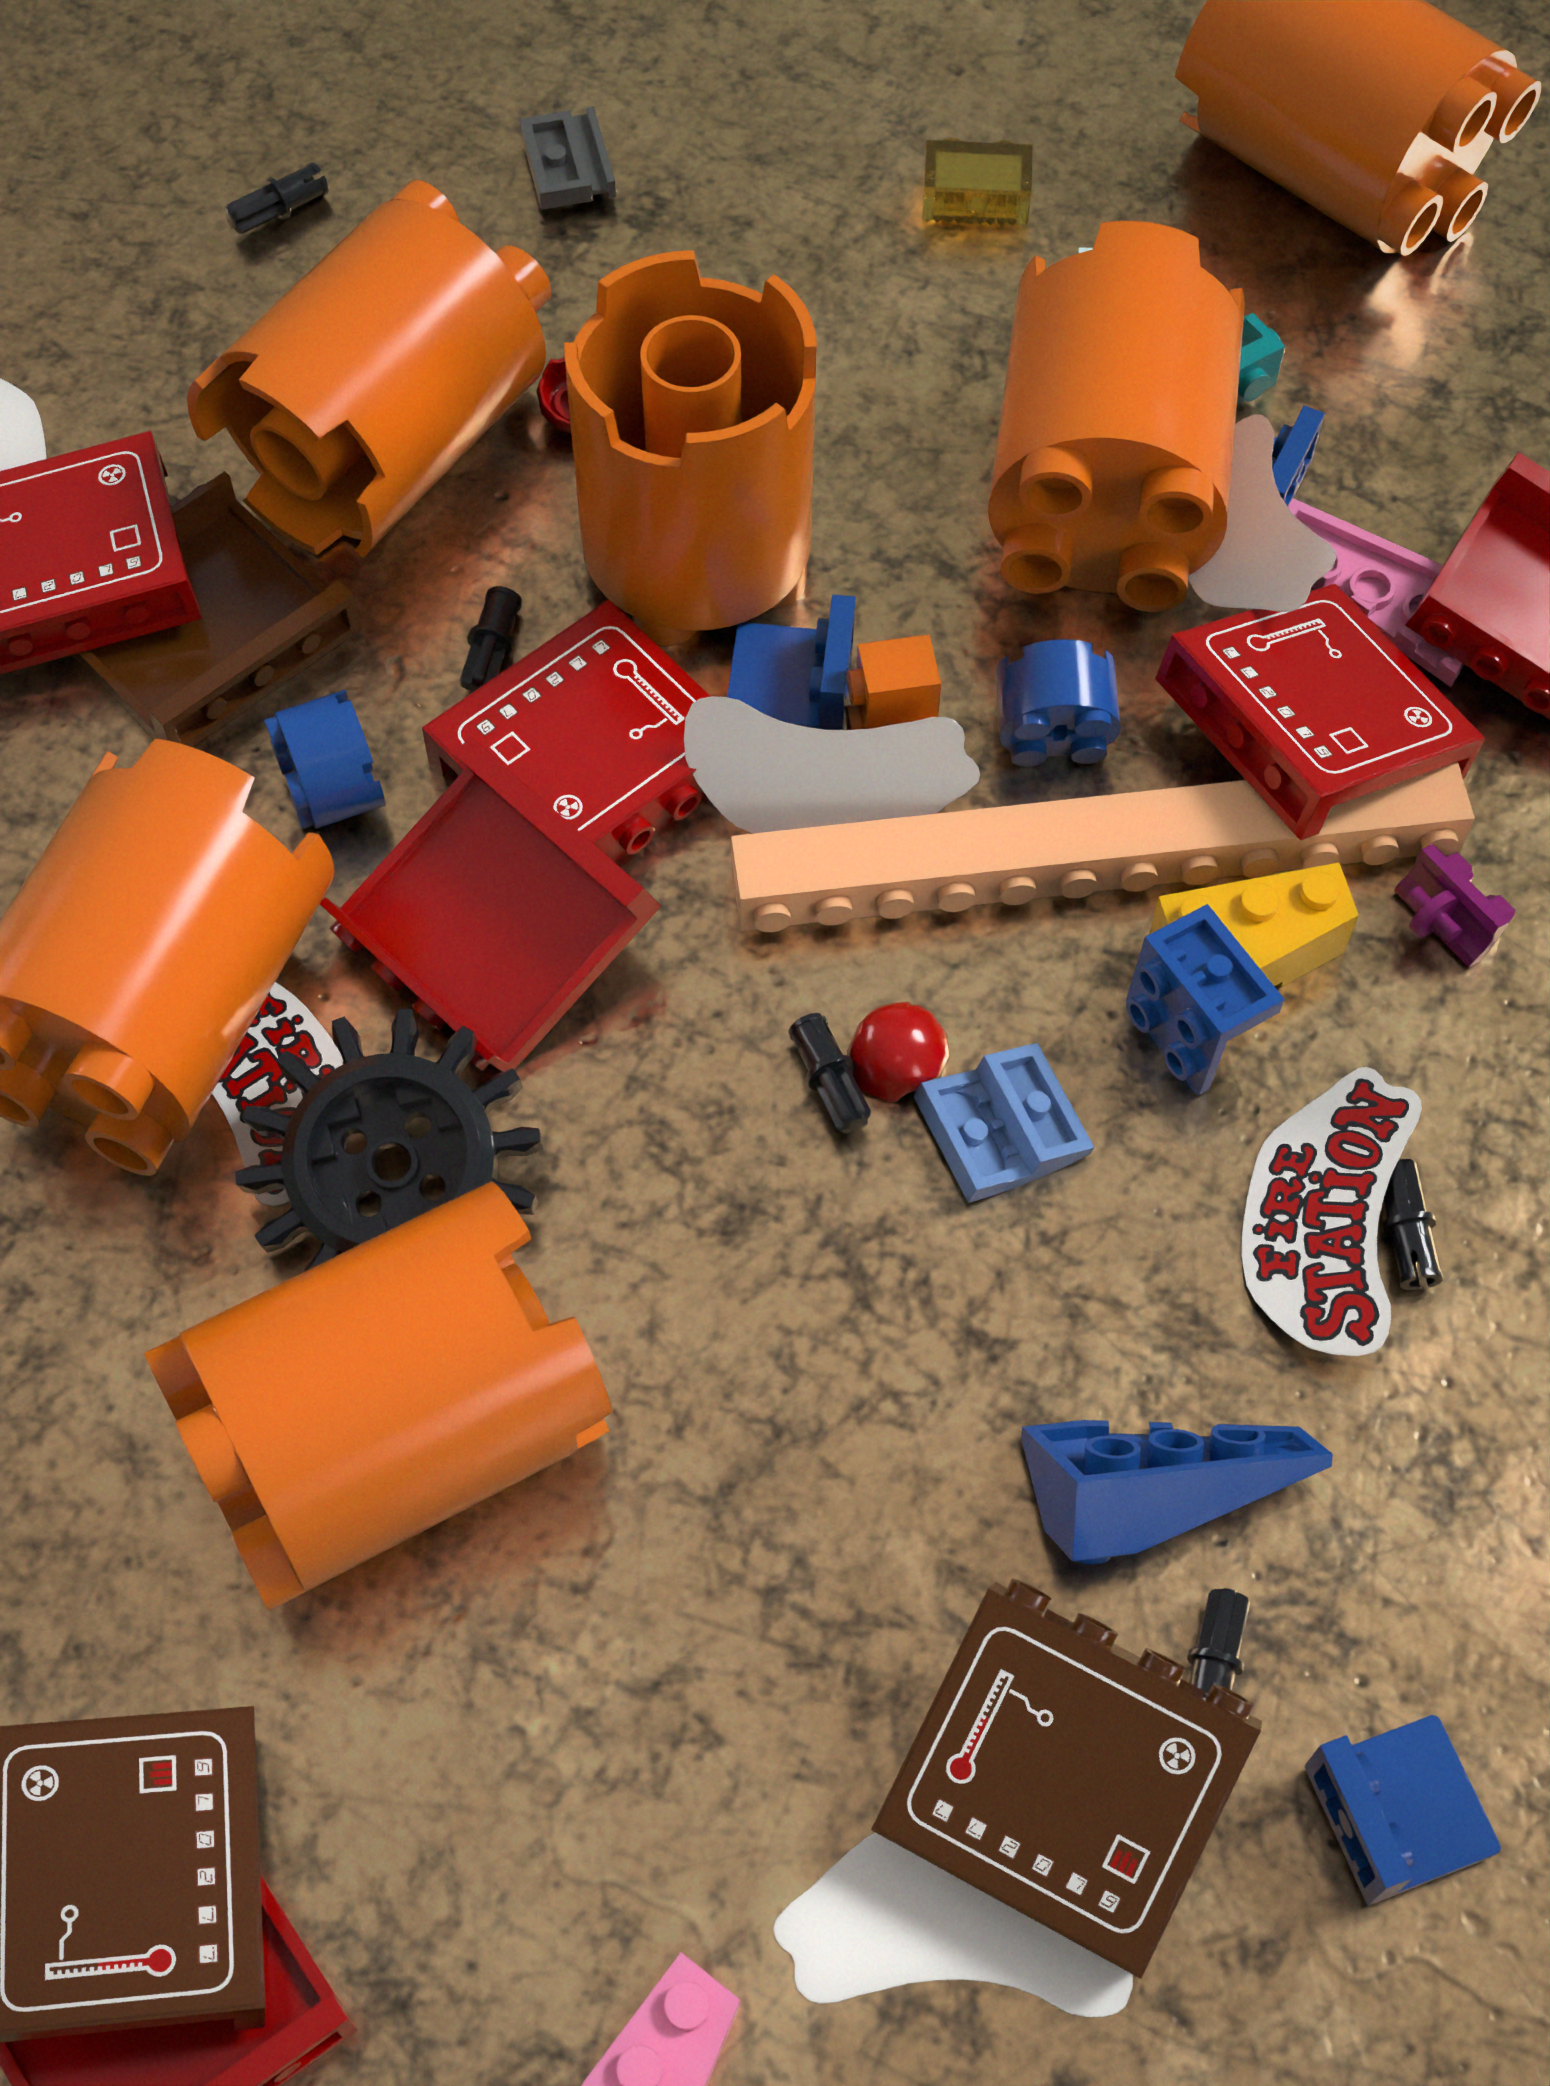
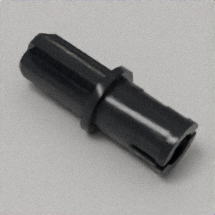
M311 162L305 165L304 168L277 181L271 177L264 180L262 188L226 205L224 210L229 226L238 234H244L277 217L281 220L289 218L291 210L328 194L329 189L325 176L314 179V175L322 170L316 163Z
M495 586L487 590L485 604L478 624L472 627L468 633L467 641L470 649L459 680L461 687L469 690V695L499 675L503 659L509 656L513 650L514 644L511 634L517 613L521 609L522 598L514 590L507 587Z
M811 1013L799 1018L790 1026L788 1033L808 1070L806 1075L808 1086L812 1090L819 1092L836 1128L840 1132L849 1133L853 1130H861L868 1124L871 1110L853 1076L855 1070L853 1060L850 1056L842 1054L825 1016H822L820 1013Z
M1399 1158L1391 1174L1383 1199L1388 1218L1383 1223V1232L1387 1236L1392 1237L1400 1274V1287L1404 1290H1422L1417 1269L1418 1263L1422 1277L1426 1278L1428 1288L1434 1287L1443 1281V1274L1439 1268L1431 1229L1436 1225V1219L1434 1214L1427 1212L1417 1164L1412 1159Z
M1228 1588L1212 1589L1208 1594L1197 1648L1190 1649L1187 1655V1660L1193 1664L1189 1679L1190 1684L1208 1693L1213 1683L1232 1690L1234 1677L1242 1674L1244 1670V1663L1238 1658L1250 1607L1247 1596Z

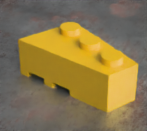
M1338 862L1159 896L1149 934L1208 904L1274 986L1279 985L1283 987L1343 954L1359 914Z

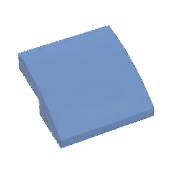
M1038 1043L984 1055L975 1070L921 1082L913 1096L968 1203L1014 1189L1049 1175L1090 1155L1094 1149L1090 1138Z

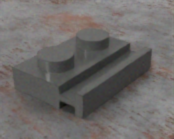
M594 106L587 107L586 114L572 116L571 110L519 119L521 137L541 210L593 201L594 194L607 192L608 198L616 197L615 178Z

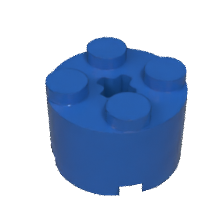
M1048 640L1023 647L1024 658L1009 664L1007 655L997 664L995 681L1000 741L1003 747L1011 752L1012 763L1022 767H1033L1044 763L1047 760V756L1071 755L1072 760L1077 763L1090 764L1106 758L1107 746L1118 737L1121 730L1115 661L1112 654L1106 650L1104 658L1093 654L1092 643L1081 640Z
M345 690L275 712L274 717L264 720L271 739L272 749L280 771L285 776L291 794L290 797L302 829L311 826L318 829L386 806L380 781H374L371 773L373 771L372 763L374 762L351 700H348Z

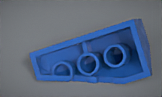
M1079 1420L1023 1426L1021 1436L1044 1531L1072 1561L1085 1564H1101L1107 1562L1111 1556L1135 1554L1328 1469L1332 1467L1333 1454L1301 1427L1217 1424L1212 1427L1210 1436H1199L1189 1431L1173 1429L1172 1423L1149 1422L1148 1434L1109 1433L1108 1421Z

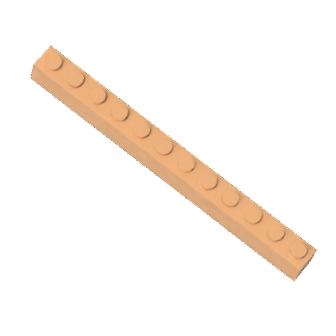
M1457 761L1331 807L1320 833L1301 841L1246 780L735 835L731 836L732 875L741 931L758 929L763 932H776L791 925L818 922L823 925H838L849 919L872 916L894 919L917 911L942 909L948 912L965 910L972 905L998 902L1008 905H1019L1029 902L1034 898L1061 895L1067 898H1081L1093 892L1115 889L1137 892L1149 889L1154 885L1178 882L1200 885L1210 882L1215 878L1241 875L1248 878H1259L1277 871L1306 869L1338 862L1340 864L1365 862L1369 865H1380L1395 858L1417 856L1421 849L1432 844L1444 855H1449L1453 852L1461 851L1475 817Z

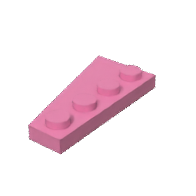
M1293 498L1288 505L1291 512L1319 537L1329 542L1336 552L1333 568L1325 576L1317 580L1312 587L1319 589L1336 584L1401 652L1449 687H1452L1464 664L1442 649L1430 645L1422 636L1405 626L1442 567V564Z
M681 1952L581 2086H707L741 2005L740 1999Z

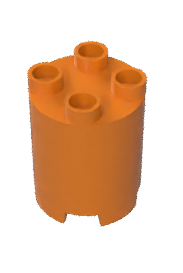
M1207 0L1188 35L1175 73V78L1199 97L1197 116L1184 111L1179 119L1182 124L1385 253L1399 252L1404 256L1413 252L1431 230L1445 239L1453 241L1469 227L1481 209L1488 191V184L1474 176V171L1483 159L1493 139L1506 143L1519 132L1534 110L1542 87L1539 81L1517 69L1515 57L1510 51L1424 0Z
M412 180L390 201H386L375 208L192 382L187 394V406L197 438L206 441L223 428H227L239 449L260 473L259 478L249 490L243 502L279 534L315 555H319L342 535L361 539L360 544L354 550L364 558L540 377L545 365L546 347L543 331L536 313L551 297L550 281L538 262L522 249L505 245L494 253L478 236L459 222L455 209L437 188L422 180Z
M1103 222L1100 225L1093 250L1062 259L1047 269L1046 260L1035 255L1026 266L1017 289L988 507L991 529L1003 548L1001 575L1012 587L1035 594L1054 592L1064 586L1092 592L1117 593L1119 598L1132 608L1147 612H1161L1175 608L1184 601L1187 595L1189 575L1204 566L1220 548L1225 537L1228 520L1245 301L1242 288L1230 289L1229 293L1221 282L1200 267L1199 241L1197 237L1182 230L1152 222Z
M693 250L672 251L644 257L630 262L598 281L596 312L582 326L574 342H564L581 545L584 561L590 576L602 593L619 608L631 614L632 622L656 645L660 646L677 645L690 639L699 630H713L733 626L755 618L770 608H781L794 603L800 598L806 587L807 561L811 549L817 352L816 333L812 318L799 296L775 274L765 280L763 294L737 283L712 278H701L696 255Z
M156 738L132 768H115L119 757L109 751L105 753L0 919V1117L21 1126L36 1127L47 1109L51 1108L88 1126L89 1129L85 1134V1140L103 1158L125 1170L146 1176L156 1174L172 1144L179 1143L188 1136L334 877L332 857L319 834L308 832L291 854L272 834L242 813L254 781L253 776L204 751L173 741Z
M494 1182L486 1183L180 1332L179 1336L144 1353L176 1420L175 1425L211 1499L213 1502L217 1501L232 1531L231 1536L268 1611L577 1452L582 1446L610 1431L603 1418L611 1414L613 1409L582 1330L573 1316L550 1323L529 1281L517 1264H515L511 1255L512 1252L532 1239L530 1231L508 1197Z

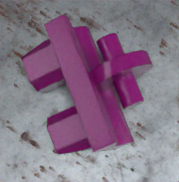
M1432 844L1421 849L1416 857L1413 868L1398 883L1394 891L1416 913L1409 924V929L1419 938L1425 937L1434 931L1470 968L1482 961L1515 916V909L1501 895L1485 897L1471 883L1474 878L1472 866L1458 852L1444 855Z

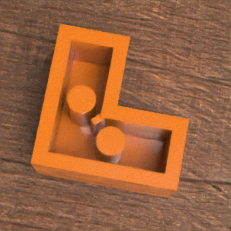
M930 634L857 644L856 669L847 670V687L851 705L845 706L847 730L872 729L913 722L929 717H938L942 683Z

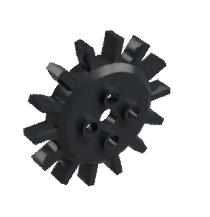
M398 1009L391 1026L392 1046L390 1053L364 1056L360 1035L343 1016L332 1021L333 1042L342 1056L343 1065L329 1072L323 1078L316 1076L304 1059L286 1050L276 1059L288 1083L301 1090L305 1096L296 1107L292 1116L277 1113L268 1107L246 1106L242 1119L261 1136L276 1137L284 1140L282 1162L271 1165H252L235 1172L236 1185L243 1192L262 1194L273 1190L286 1189L293 1206L283 1215L267 1222L254 1235L260 1246L267 1253L284 1248L297 1236L310 1230L322 1244L316 1256L305 1267V1272L491 1181L504 1192L519 1214L534 1215L538 1201L533 1193L523 1186L506 1184L496 1180L498 1159L508 1156H528L543 1150L542 1136L539 1128L519 1127L502 1132H494L487 1117L489 1112L512 1100L523 1088V1085L513 1068L494 1075L488 1082L475 1090H471L459 1078L461 1071L475 1053L478 1041L474 1031L462 1026L449 1039L443 1054L435 1063L415 1056V1048L419 1037L416 1018L412 1010ZM419 1117L428 1119L431 1127L425 1136L414 1138L408 1135L407 1128L413 1119ZM359 1133L366 1136L367 1144L362 1152L358 1154L345 1152L344 1143L350 1135ZM391 1147L402 1148L411 1156V1166L408 1173L396 1181L383 1180L375 1172L377 1157L382 1151ZM431 1179H440L446 1185L444 1194L436 1200H428L422 1195L424 1184ZM368 1195H375L381 1198L382 1202L379 1212L370 1217L361 1215L358 1210L360 1201Z

